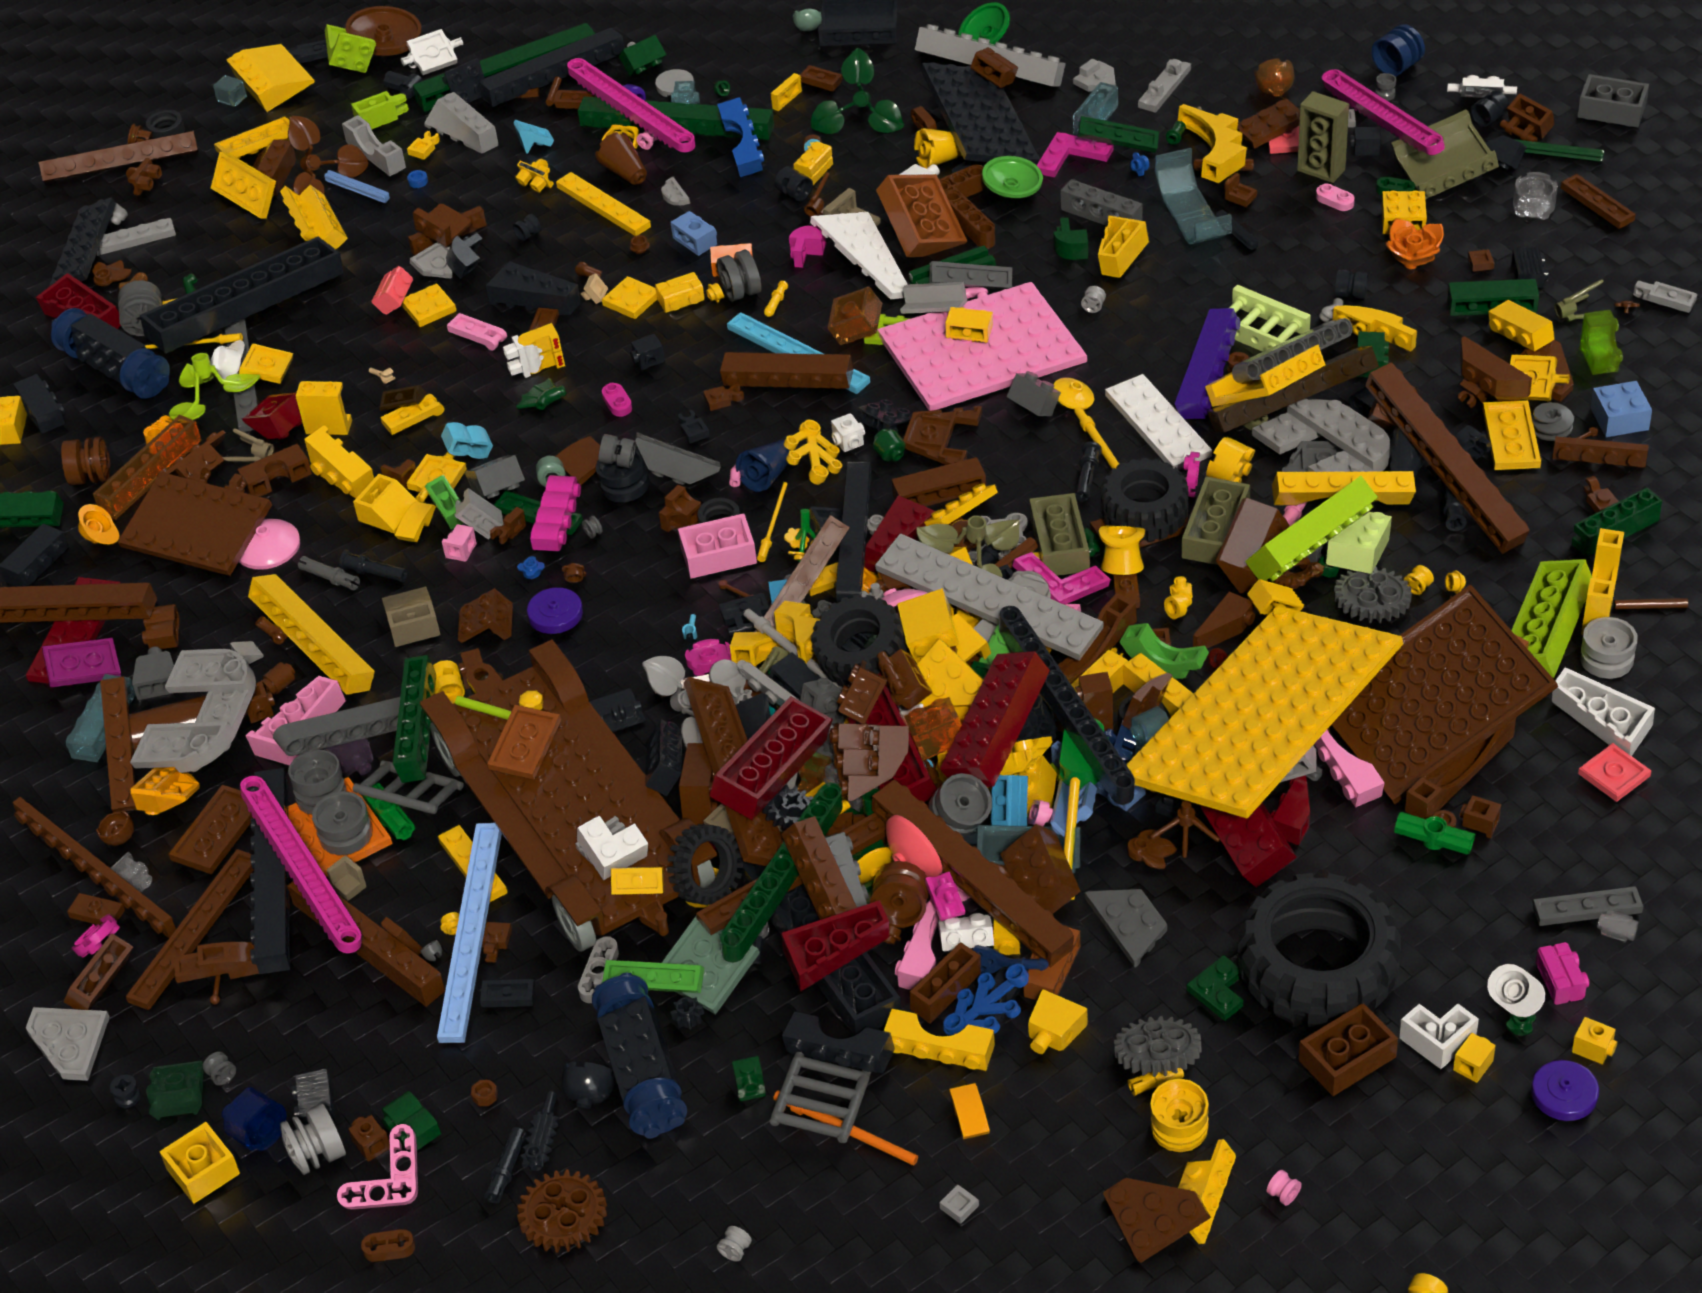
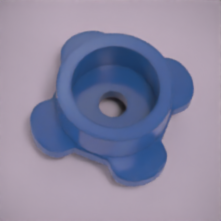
M1135 152L1133 153L1130 168L1132 171H1136L1138 176H1143L1144 171H1147L1149 168V160L1145 155L1139 156V153Z
M531 556L523 563L518 564L517 568L518 571H523L524 577L534 579L541 574V570L545 566L544 563L538 562L536 557Z

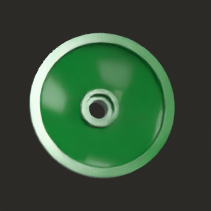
M992 2L981 5L965 18L960 26L958 35L961 36V33L973 35L972 39L986 38L990 40L989 43L996 44L1008 29L1010 14L1006 7L1000 3Z

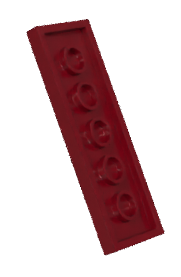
M79 577L75 585L121 584V582ZM106 620L55 621L26 674L28 681L49 684L42 653L43 646L96 640Z

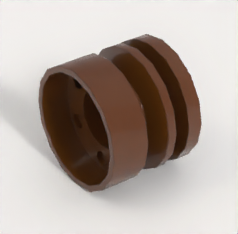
M95 437L94 441L92 438H86L84 447L79 439L63 441L61 448L62 465L69 486L86 484L87 475L92 483H97L99 479L101 482L109 481L110 456L103 437Z

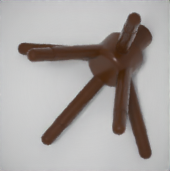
M1186 800L1181 803V808L1178 809L1175 818L1151 834V838L1154 839L1176 824L1182 826L1183 858L1187 857L1188 827L1193 824L1216 842L1220 841V838L1195 816V810L1191 807V802Z

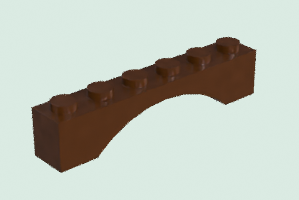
M1116 593L1102 608L1097 619L1103 621L1104 628L1080 661L1069 656L1058 664L1070 684L1078 679V676H1081L1104 653L1111 650L1122 638L1128 626L1134 625L1137 622L1136 603Z
M1516 718L1437 775L1421 777L1407 791L1405 812L1427 819L1434 812L1439 811L1514 737Z

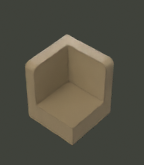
M346 855L326 870L331 886L346 901H349L366 888L362 869Z

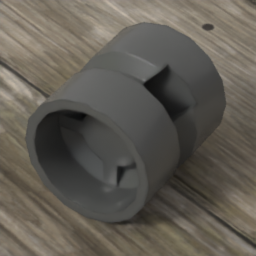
M604 434L599 450V462L607 464L616 462L617 466L631 468L636 450L635 440L628 438L619 440L617 436ZM618 448H621L620 455L617 454Z

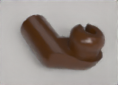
M261 616L256 621L255 625L272 637L274 643L283 644L287 639V635L282 629L265 617Z

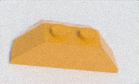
M175 767L153 768L131 788V795L137 810L145 811L149 815H157L185 802L199 789L200 784L191 774L187 772L179 773Z

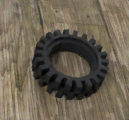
M705 824L689 826L690 829L682 831L683 836L676 837L675 841L679 846L672 845L670 848L671 851L675 852V856L668 855V861L673 862V866L667 867V872L674 873L673 876L669 877V881L675 884L672 888L675 892H679L678 896L681 899H686L685 901L691 903L711 905L724 896L731 894L732 891L729 888H737L738 884L734 881V878L741 879L742 874L736 871L737 868H743V862H737V858L742 856L740 851H735L739 848L737 841H733L736 837L728 833L729 830L726 828ZM709 841L718 850L720 859L719 871L715 880L710 885L701 888L693 880L691 861L695 850L702 843Z

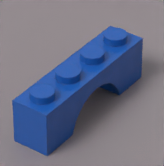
M740 97L717 104L725 131L736 132L743 137L740 144L732 150L740 177L762 171L761 162L765 160L762 151H757L756 148L760 145L757 135H752L751 132L754 131L752 120H747L746 117L749 116L747 105H742Z

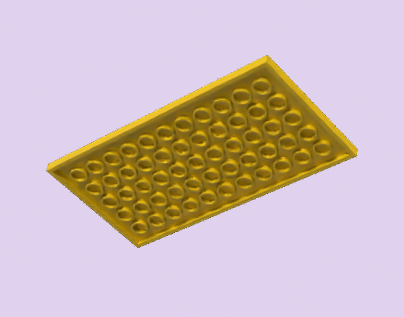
M1276 606L1126 764L1135 778V785L1248 818L1403 645L1402 636Z

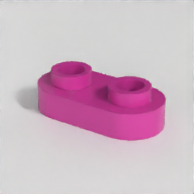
M609 383L603 387V400L613 415L622 417L632 411L631 400L620 384Z

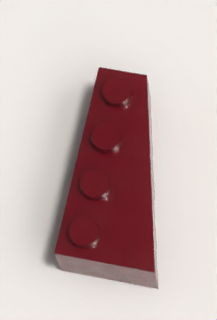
M898 495L866 545L865 568L878 574L875 566L899 534L919 541L916 531L917 527H925L924 522L932 517L931 514L935 511Z

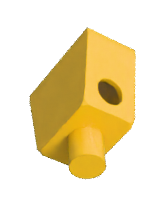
M1043 989L1028 1023L1029 1037L1033 1039L1030 1044L1032 1050L1038 1054H1043L1048 1046L1058 1051L1064 1050L1087 1026V1008Z

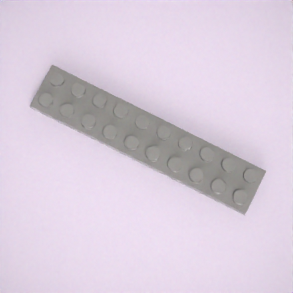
M899 534L875 565L876 571L918 590L930 593L943 588L950 604L995 624H999V613L1003 607L1015 606L1022 612L1045 646L1079 661L1104 628L1103 621L903 534Z

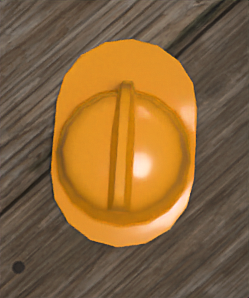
M93 504L84 505L80 508L78 513V529L82 537L92 543L107 545L118 541L119 532L111 516L104 508Z

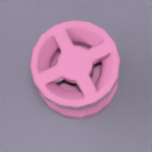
M1280 1170L1270 1180L1267 1186V1193L1271 1196L1279 1197L1280 1202L1286 1206L1298 1195L1301 1189V1182L1297 1179H1290L1287 1172Z

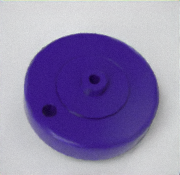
M566 588L543 590L533 596L527 605V616L530 625L537 631L547 634L562 633L578 624L583 615L580 597L572 590Z
M1556 1060L1544 1064L1536 1071L1532 1080L1531 1095L1536 1106L1546 1115L1558 1120L1573 1121L1586 1117L1594 1110L1598 1101L1599 1085L1593 1073L1583 1065L1568 1060Z

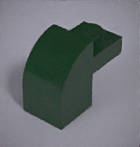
M1060 218V227H1056L1057 231L1053 232L1054 251L1056 254L1070 260L1088 259L1087 229L1070 230L1069 218Z

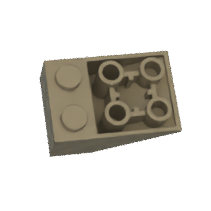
M427 587L382 598L395 647L440 635Z

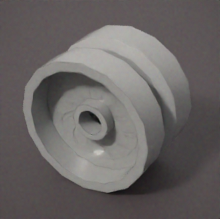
M1613 617L1597 618L1589 622L1583 632L1580 662L1583 668L1592 675L1608 679L1622 677L1629 673L1634 664L1638 637L1634 627L1624 620Z

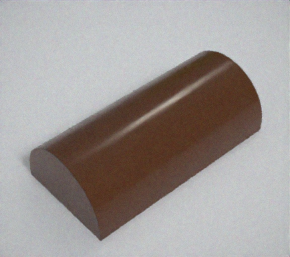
M207 695L129 714L133 755L147 724L195 723Z

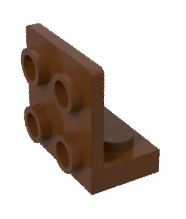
M494 588L472 602L463 605L459 613L458 641L463 643L488 628L503 640L511 637L513 603Z
M862 660L860 665L855 663L848 678V681L851 683L849 687L843 686L837 703L840 704L839 712L862 724H865L887 682V679L866 669L867 662Z

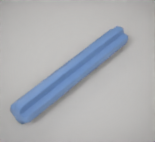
M328 170L324 175L327 182L377 201L386 203L390 199L389 192L337 172Z

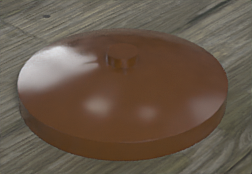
M375 6L365 8L354 13L346 22V33L375 40L376 46L373 55L389 56L409 51L407 41L422 35L419 20L410 12L396 7Z

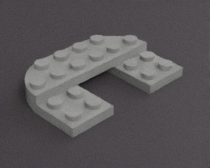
M1302 399L1288 405L1287 413L1252 428V436L1278 454L1298 447L1301 441H1311L1320 436L1325 437L1343 449V451L1308 466V472L1383 471L1388 465L1390 439L1384 429L1350 407L1342 404L1339 400Z
M230 649L182 650L167 680L165 689L169 693L208 692L195 723L147 724L130 762L134 768L175 767L179 773L195 772L230 748L256 686L254 672L243 657Z

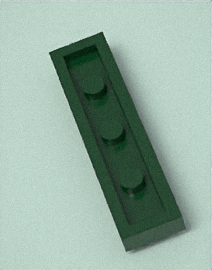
M1081 116L1078 137L1156 153L1159 131Z
M505 491L494 506L505 515L519 507L524 510L525 521L535 523L541 502ZM572 513L571 527L567 529L566 534L572 535L583 521L582 514Z

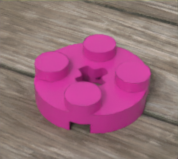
M1190 452V455L1185 456L1184 470H1188L1187 477H1185L1188 486V497L1195 498L1196 492H1192V489H1195L1198 483L1200 461H1196L1195 458L1200 457V452Z
M707 639L693 644V649L690 652L687 649L685 652L688 668L693 670L694 675L701 676L710 672L711 666L719 660L726 659L732 661L730 644L725 642L726 645L720 644L718 639Z
M111 914L100 919L103 922L101 925L95 926L93 924L74 943L76 946H73L71 949L78 956L83 958L89 953L91 955L101 948L103 945L101 941L106 936L109 937L112 933L115 934L119 930L120 926Z

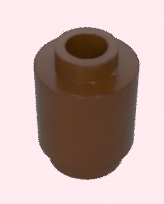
M279 662L263 676L261 681L266 693L271 692L272 696L275 693L279 694L295 680V670L291 665Z

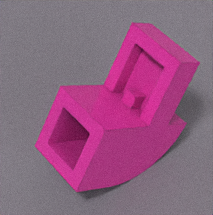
M803 226L790 234L791 258L794 259L795 267L803 268L807 254L823 255L827 242L826 237L821 234L822 230L818 226Z

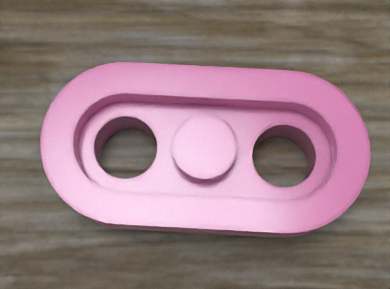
M1331 184L1320 185L1316 190V199L1323 204L1340 211H1348L1354 207V195Z
M1034 800L1029 811L1028 824L1044 826L1045 823H1050L1053 809L1049 808L1050 803Z

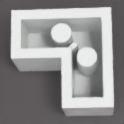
M598 816L577 828V841L603 880L611 876V868H627L647 857L648 842L635 824L612 835L604 821Z
M1418 1004L1401 1019L1399 1038L1438 1068L1442 1069L1455 1057V1054L1471 1033L1477 1035L1479 1019L1459 1004L1455 1005L1441 1019L1421 1004Z

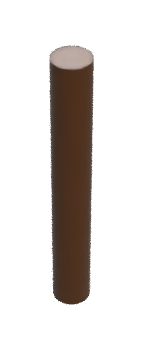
M1688 598L1614 600V609L1688 608Z

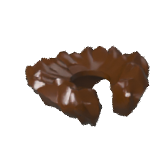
M1306 557L1295 565H1298L1303 570L1302 572L1292 573L1287 570L1273 583L1294 590L1304 586L1311 578L1321 576L1325 566L1318 562L1310 563V559Z

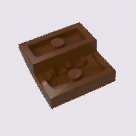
M588 436L571 444L555 457L562 461L565 472L569 476L576 477L577 483L582 485L597 472L596 464L599 459L600 445L591 436Z
M1165 673L1155 677L1134 694L1122 722L1123 726L1131 729L1141 714L1148 718L1152 717L1162 703L1172 674Z

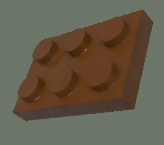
M1288 99L1281 100L1275 105L1261 110L1258 114L1242 120L1238 123L1237 131L1241 132L1242 138L1255 149L1299 126L1300 110Z

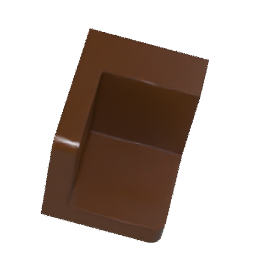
M409 459L400 467L392 468L385 464L381 466L382 475L396 479L405 489L408 488L407 481L416 470L415 462Z

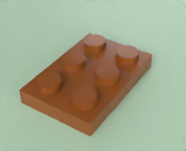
M514 705L487 763L489 770L534 780L561 722L560 714Z

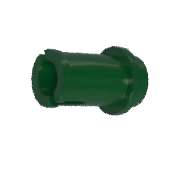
M1182 121L1174 123L1172 129L1166 133L1168 143L1177 144L1181 141V135L1186 129L1185 123Z

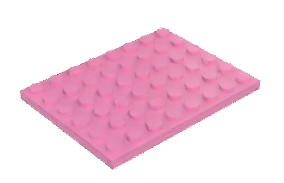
M1032 282L970 300L963 306L966 309L993 312V327L987 343L984 341L981 343L980 341H968L967 339L960 340L958 338L956 340L955 338H947L945 323L949 311L931 312L877 329L882 343L929 411L938 410L1010 387L1016 373L1030 371L1041 377L1087 362L1086 353Z

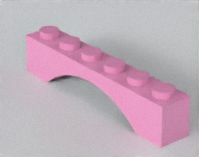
M1326 730L1314 745L1318 749L1320 759L1323 762L1326 761L1333 779L1335 781L1338 780L1341 784L1345 797L1351 800L1355 807L1381 797L1384 782L1374 766L1348 753Z
M957 886L962 902L971 898ZM931 898L927 902L923 918L914 925L913 938L911 941L908 940L905 945L902 961L899 960L895 968L899 987L912 990L936 966L931 942L940 918Z

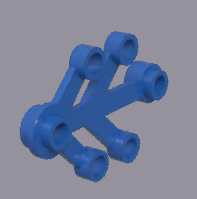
M1022 964L1010 966L1006 971L1007 980L988 995V990L992 989L995 985V979L989 972L982 973L978 977L979 985L976 996L973 995L970 989H962L957 994L958 1003L955 1013L948 1015L944 1020V1032L946 1035H955L967 1025L993 1029L994 1034L999 1031L1000 1024L995 1017L989 1016L984 1020H974L979 1015L1005 1013L1008 1018L1017 1017L1021 1012V1008L1015 1000H1009L1004 1003L995 1002L1014 987L1022 988L1028 983L1029 973ZM973 1004V1007L966 1012L967 1006Z

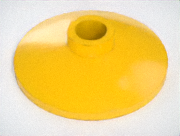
M1060 378L1053 384L1054 389L1061 392L1058 402L1074 410L1077 407H1082L1085 410L1092 406L1094 394L1083 382L1073 378Z
M877 848L865 854L857 861L861 870V875H858L861 884L874 880L877 871L881 867L894 861L890 848Z

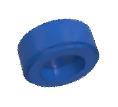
M422 170L412 171L407 176L409 186L413 188H420L428 183L427 173Z

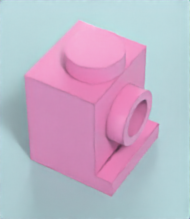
M459 524L449 533L448 538L442 541L446 558L465 562L477 544L474 528Z

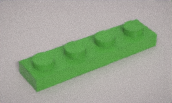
M606 960L602 983L628 972L642 978L647 983L648 990L701 993L704 967L701 965Z

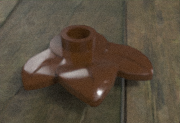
M122 260L108 266L98 262L92 269L95 284L103 287L110 285L114 281H121L127 278L132 272L131 269H124Z
M1153 829L1144 830L1139 833L1138 838L1129 840L1127 844L1128 855L1133 860L1144 861L1146 865L1152 868L1165 869L1164 857L1174 854L1177 850L1171 841L1160 838V835L1152 839L1151 834L1157 831Z

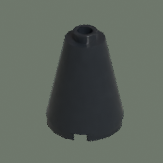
M1396 425L1390 434L1389 471H1413L1415 478L1426 460L1398 425Z

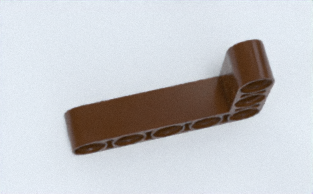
M971 165L943 177L939 181L963 232L979 247L985 246L988 249L995 245V225L966 198L985 189L986 185L982 180L984 167L982 165Z

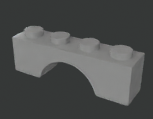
M359 115L342 123L346 143L357 146L369 161L387 175L391 176L406 168L402 148L391 140L381 144L372 132L369 123Z

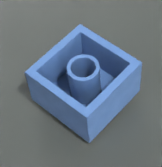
M1637 381L1593 388L1590 408L1605 437L1649 430L1652 408Z

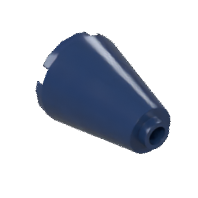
M785 440L746 450L736 459V471H740L742 476L740 480L748 489L755 492L769 489L789 464L786 461V457L791 450L785 448Z

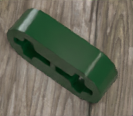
M1381 177L1377 180L1376 192L1382 196L1383 191H1415L1416 185L1409 180Z

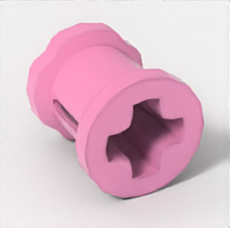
M647 130L644 133H640L636 141L641 148L648 150L652 147L653 142L659 138H655Z

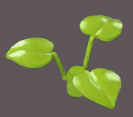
M207 353L195 354L191 358L193 365L187 363L179 379L182 387H195L194 403L185 402L174 406L169 412L170 419L190 421L202 416L206 408L205 405H198L199 384L212 380L214 375L221 384H224L223 389L225 391L240 392L254 385L259 380L260 374H233L222 379L216 371L215 365L210 364Z

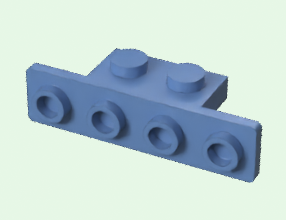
M1060 779L1050 823L1055 833L1065 838L1070 786ZM1088 782L1079 789L1076 824L1080 820L1082 822L1086 821L1093 813L1097 788L1091 782Z

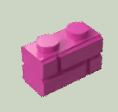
M1566 942L1555 944L1553 947L1551 945L1540 947L1537 950L1535 963L1554 1004L1558 1005L1568 1001L1582 1000L1585 997L1586 988L1589 987V979L1586 972L1580 971L1579 957L1576 951L1572 952Z

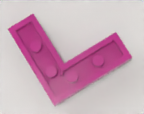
M1057 132L1037 166L1043 175L1055 177L1069 154L1107 162L1114 150V144Z
M1032 552L1014 559L1012 565L1017 571H1033L1040 574L1048 583L1051 594L1050 599L1064 605L1108 587L1111 580L1096 565L1061 580Z

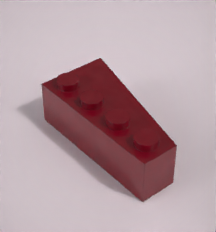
M68 273L36 297L45 315L58 318L67 309L79 308L87 315L91 313L116 329L121 326L116 306Z
M880 900L781 933L783 951L800 991L890 937L889 920Z

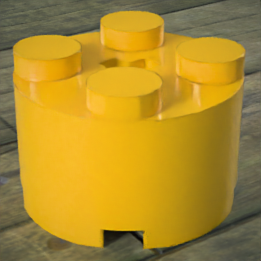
M1224 437L1214 451L1216 456L1214 461L1210 460L1206 476L1241 483V477L1243 475L1247 476L1251 471L1252 464L1249 462L1254 456L1255 449L1232 438Z

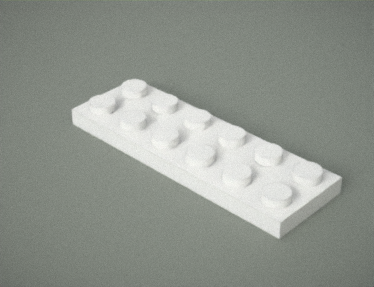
M1143 374L1105 389V396L1164 462L1171 464L1173 469H1183L1185 456L1190 455V452H1200V457L1195 458L1196 461L1212 457V449Z

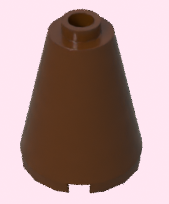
M614 132L601 141L599 144L601 148L599 152L596 150L595 156L602 166L633 185L641 184L646 179L647 171L626 133L622 132V134Z

